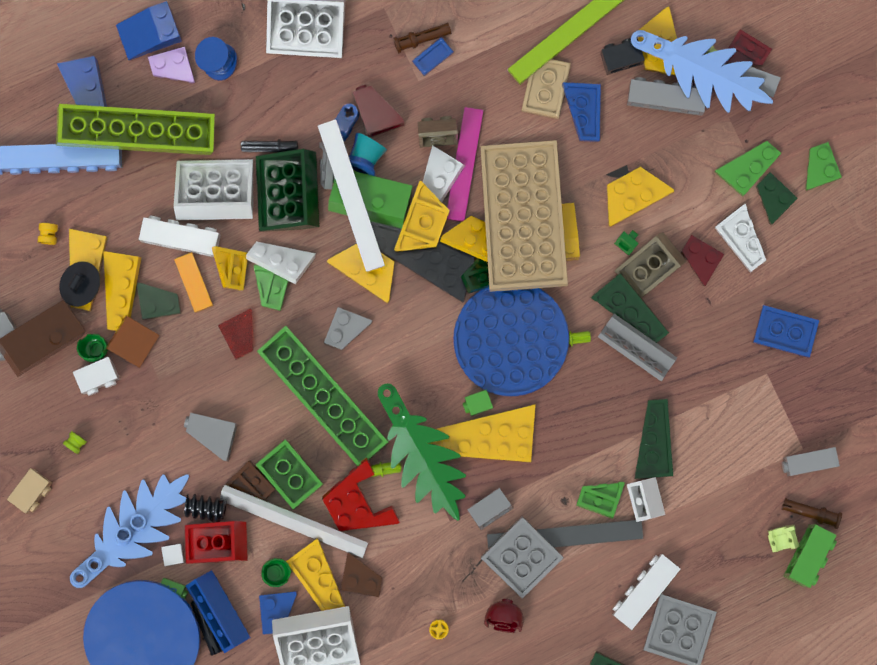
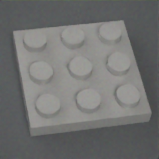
M523 516L481 556V559L521 598L527 595L564 558Z
M660 594L643 650L684 664L701 665L717 612Z

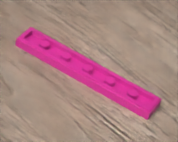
M464 108L456 160L464 164L465 167L450 189L447 206L450 212L447 220L458 222L465 220L483 110Z

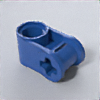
M353 104L344 105L335 118L344 142L349 137L359 118V112ZM353 110L354 116L347 118L346 112Z

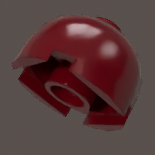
M502 599V601L491 604L487 609L484 625L488 628L489 624L493 625L494 630L515 633L516 629L521 632L524 616L522 610L513 604L512 600Z

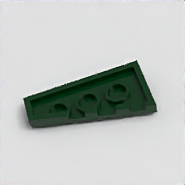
M668 399L648 400L634 479L672 477L673 464Z

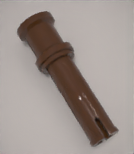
M447 22L421 32H409L408 35L403 37H393L399 54L402 50L411 47L414 49L418 47V44L452 33Z
M787 498L784 499V504L782 505V510L815 519L818 524L825 523L834 526V529L839 528L842 519L841 512L834 513L828 511L825 507L818 509Z

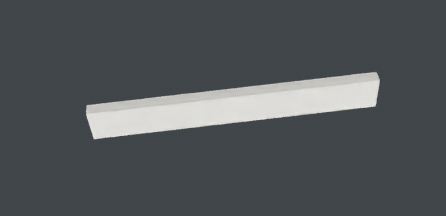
M337 120L318 125L366 272L384 267L385 264Z
M224 485L221 491L220 501L222 502L225 498L229 505L313 539L318 538L323 543L363 558L368 546V543L227 485Z

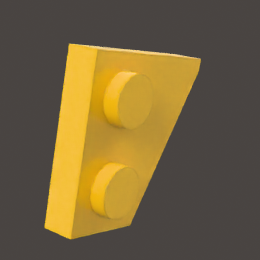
M217 246L212 247L223 288L243 291L247 267V252Z

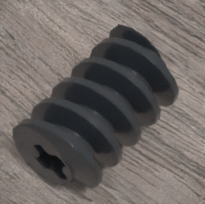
M187 494L184 507L185 517H190L192 513L194 519L200 515L201 520H204L207 516L208 521H212L215 516V521L220 522L225 516L227 500L224 498L221 504L219 497L216 498L215 502H212L211 496L208 497L207 501H204V495H201L200 499L197 500L196 494L191 499L189 494Z

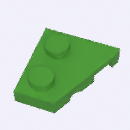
M829 142L809 149L806 191L842 178Z
M254 265L262 307L281 311L289 281L261 266Z
M625 483L583 486L576 506L613 519Z

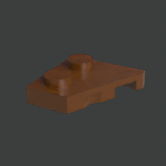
M251 460L225 484L261 500H265L276 490Z
M347 553L340 590L379 597L382 577L352 554Z

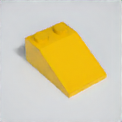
M574 203L562 204L566 261L579 260L580 251Z

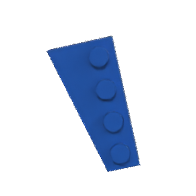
M95 56L57 63L76 105L107 107L99 63Z

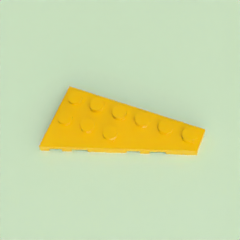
M535 405L437 428V430L449 435V439L428 444L448 448L459 453L461 457L531 462Z

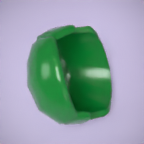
M87 334L86 337L78 340L76 350L78 355L85 361L95 363L107 355L108 349L106 347L108 344L105 338L99 334Z
M282 558L267 560L261 570L262 580L270 587L284 585L288 582L291 574L289 564Z

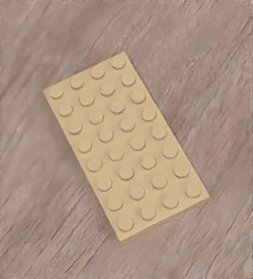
M557 140L480 146L490 292L568 286Z

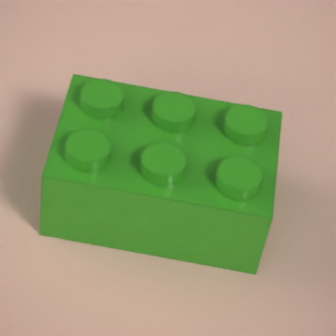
M286 439L256 464L294 510L324 485Z
M809 524L799 543L800 547L796 549L783 577L803 587L811 588L812 585L815 586L819 579L817 574L820 568H824L828 561L826 556L829 550L832 551L837 543V540H835L837 535L816 524Z

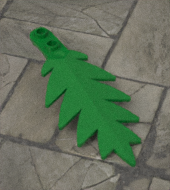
M388 383L381 385L378 389V398L393 424L388 433L387 440L390 441L397 435L392 450L391 468H395L408 454L403 468L401 487L404 488L419 473L415 491L416 503L420 502L432 490L433 512L436 514L444 507L454 519L459 521V510L455 500L463 499L466 495L447 481L465 478L466 474L452 466L438 462L460 458L461 455L448 448L428 444L449 439L450 436L437 429L418 425V423L427 421V418L410 415L395 386ZM386 389L390 390L391 395L389 397L384 396V391ZM394 407H399V414L393 413Z

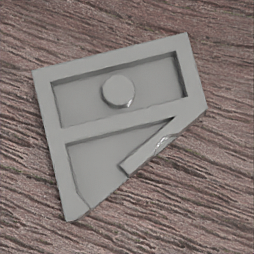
M319 142V148L323 150V157L320 159V184L324 189H332L335 176L324 143Z
M338 307L324 344L343 350L365 328L372 324V320Z

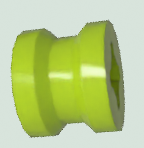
M71 431L68 440H64L62 444L76 454H79L80 448L87 441Z

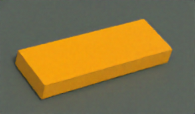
M191 252L174 259L194 312L197 313L212 307L211 298L193 253Z

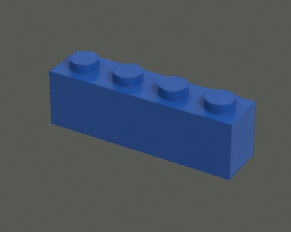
M212 570L185 585L224 653L251 638Z

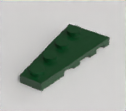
M621 273L591 297L606 310L616 314L656 343L670 333Z

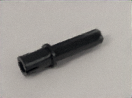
M297 140L241 141L242 152L279 153L298 150Z
M193 600L191 605L204 636L202 639L206 641L210 655H216L222 652L221 647Z

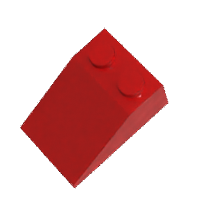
M227 521L185 525L186 564L248 561L246 522Z

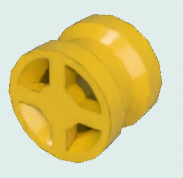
M441 619L434 620L429 627V632L435 639L445 638L449 631L447 623Z

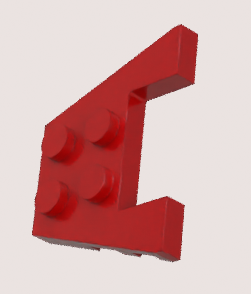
M368 458L363 459L359 466L353 468L342 481H339L322 496V500L339 531L400 523V519L393 506L373 513L358 485V482L375 475Z

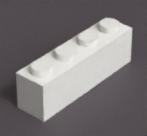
M156 216L143 218L139 236L140 242L214 257L212 247L219 246L221 236L216 232L217 229L205 227V230L198 229V225L190 223L183 226L179 225L178 221L168 219V222L160 221L161 218Z
M663 554L655 555L649 562L650 568L647 571L643 570L637 577L638 583L635 586L631 585L625 592L626 598L622 602L619 600L612 609L614 610L612 615L631 630H633L680 571V568Z

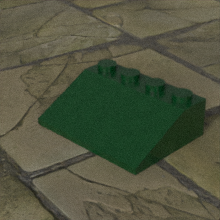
M298 149L256 156L259 232L303 230L320 227L316 152Z

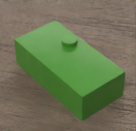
M354 171L370 221L402 229L411 200L413 186ZM335 179L329 198L328 211L347 215Z

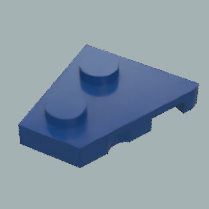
M297 591L259 595L263 635L273 634L272 620L285 618L290 615Z

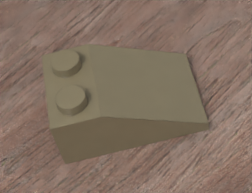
M451 116L440 117V120L423 118L418 122L420 148L432 147V145L434 147L458 145L456 119H452Z
M662 232L619 266L615 272L617 275L621 273L642 298L687 261Z

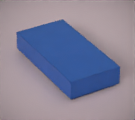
M441 37L412 60V62L425 76L452 55L454 51Z

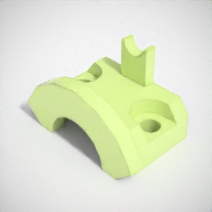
M787 525L768 531L772 552L800 547L795 532V525Z

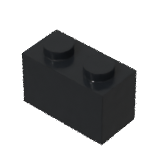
M631 38L623 40L622 44L619 45L614 43L608 44L603 47L604 49L600 53L607 75L643 65L645 61L642 51L632 45Z

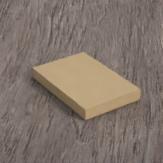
M551 59L530 76L521 111L559 119L564 96L562 83H567L571 63Z

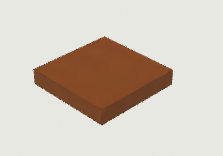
M126 315L106 349L140 368L159 335Z

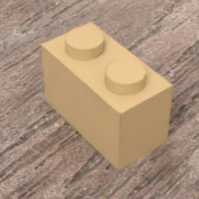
M30 468L7 500L25 514L33 513L39 507L40 503L38 501L41 497H46L51 491L50 485L52 482L35 469Z

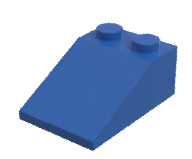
M167 1L151 6L116 25L128 60L182 42Z

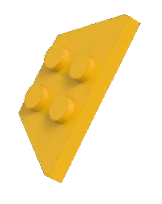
M666 7L639 29L670 42L677 39L669 7ZM643 37L637 38L639 42H642L644 40ZM656 44L654 48L660 49L661 44ZM642 51L645 59L643 63L645 70L657 71L667 75L663 59ZM672 67L671 75L676 76L674 67Z
M642 167L607 185L609 227L674 193V189Z
M419 181L394 251L434 248L438 245L450 210L422 181Z
M470 216L442 235L440 242L488 262L485 221Z
M357 244L327 260L328 264L387 304L389 303L395 262L383 253L381 255L385 266L366 272Z

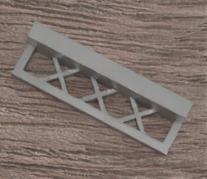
M613 314L598 338L660 381L663 380L677 360L676 356L616 314Z

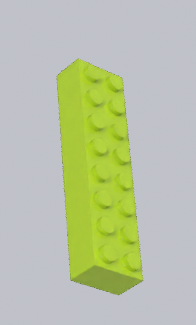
M59 104L57 107L56 146L211 155L214 149L215 114Z

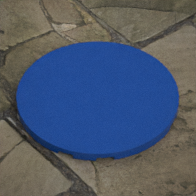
M489 287L482 289L466 302L461 309L454 328L455 354L465 374L480 388L501 396H522L533 393L547 385L560 371L569 347V331L565 316L554 299L540 288L490 292Z
M149 580L127 581L109 589L91 608L84 626V649L90 665H194L200 649L199 625L190 605L184 598L174 592L172 588Z

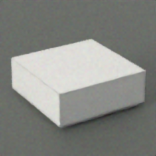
M181 544L161 547L164 566L184 563Z

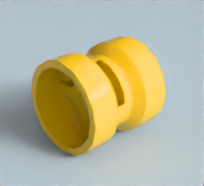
M39 223L40 235L37 238V243L56 245L57 238L55 234L58 231V225Z

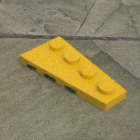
M69 229L70 266L77 262H88L94 265L100 273L107 237ZM93 300L84 306L71 307L91 312Z
M103 251L107 329L117 331L126 315L131 318L141 257Z
M318 538L286 561L321 611L346 607Z

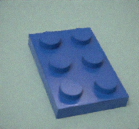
M763 305L753 343L809 358L819 320Z

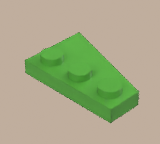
M766 141L714 172L741 196H744L779 157L781 152Z

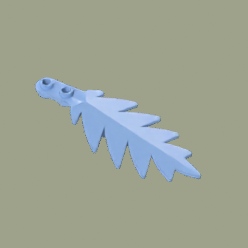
M644 30L634 32L631 37V43L636 49L663 59L664 68L668 76L671 75L672 67H674L678 83L687 98L690 97L692 78L694 77L698 93L706 108H710L713 86L721 105L727 113H730L733 93L747 111H751L752 101L773 104V100L764 91L759 89L765 82L763 78L741 77L753 65L751 61L734 62L724 65L736 53L735 48L705 54L716 43V39L699 40L684 45L688 40L687 36L670 42ZM643 37L644 40L642 42H638L637 38ZM661 44L660 49H655L654 46Z
M162 475L153 497L145 480H141L137 494L136 510L127 491L124 490L120 503V527L111 508L107 507L103 524V542L100 536L95 534L94 544L96 551L71 573V584L76 588H83L108 566L125 567L126 563L120 559H137L152 556V551L136 543H155L169 540L168 535L152 527L167 526L181 522V518L166 510L185 503L186 497L179 493L187 483L189 475H184L170 484L166 476ZM97 563L98 567L96 569L91 568V564ZM78 576H82L83 581L78 582L76 581V578Z

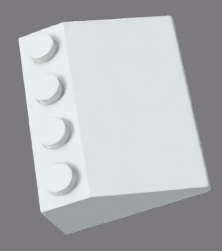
M267 0L266 53L342 58L346 0Z
M253 159L177 161L174 193L176 220L253 219Z
M349 606L272 620L273 638L280 665H360Z

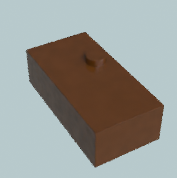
M62 300L0 338V353L16 376L19 377L82 338L85 330L65 301Z

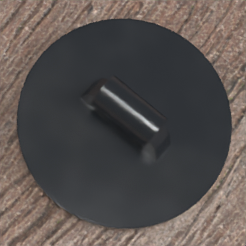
M77 262L65 270L60 280L59 290L61 297L67 304L77 307L84 306L95 298L101 281L96 267L88 262Z

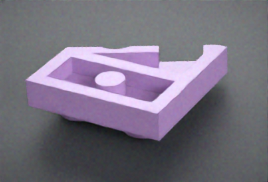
M185 47L148 57L154 77L195 83Z

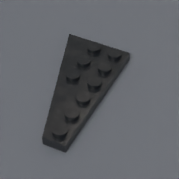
M370 221L381 252L462 303L464 302L467 289L461 276L473 264L474 256L440 242L441 238L437 247L394 251L402 229Z

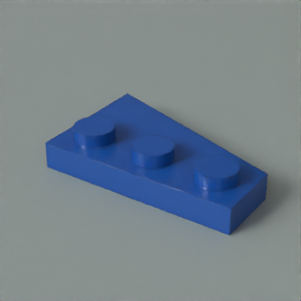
M563 82L562 86L579 141L599 142L601 84Z

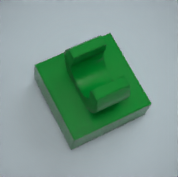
M634 230L629 235L623 232L614 244L629 256L639 244L635 240L639 234Z

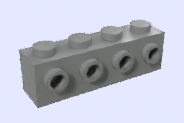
M636 77L635 80L631 79L627 106L699 116L704 114L705 105L696 85L691 86L690 97L687 98L679 83L670 85L665 84V81L662 80L648 82L645 78Z

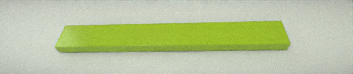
M593 0L508 68V72L519 84H522L625 0Z

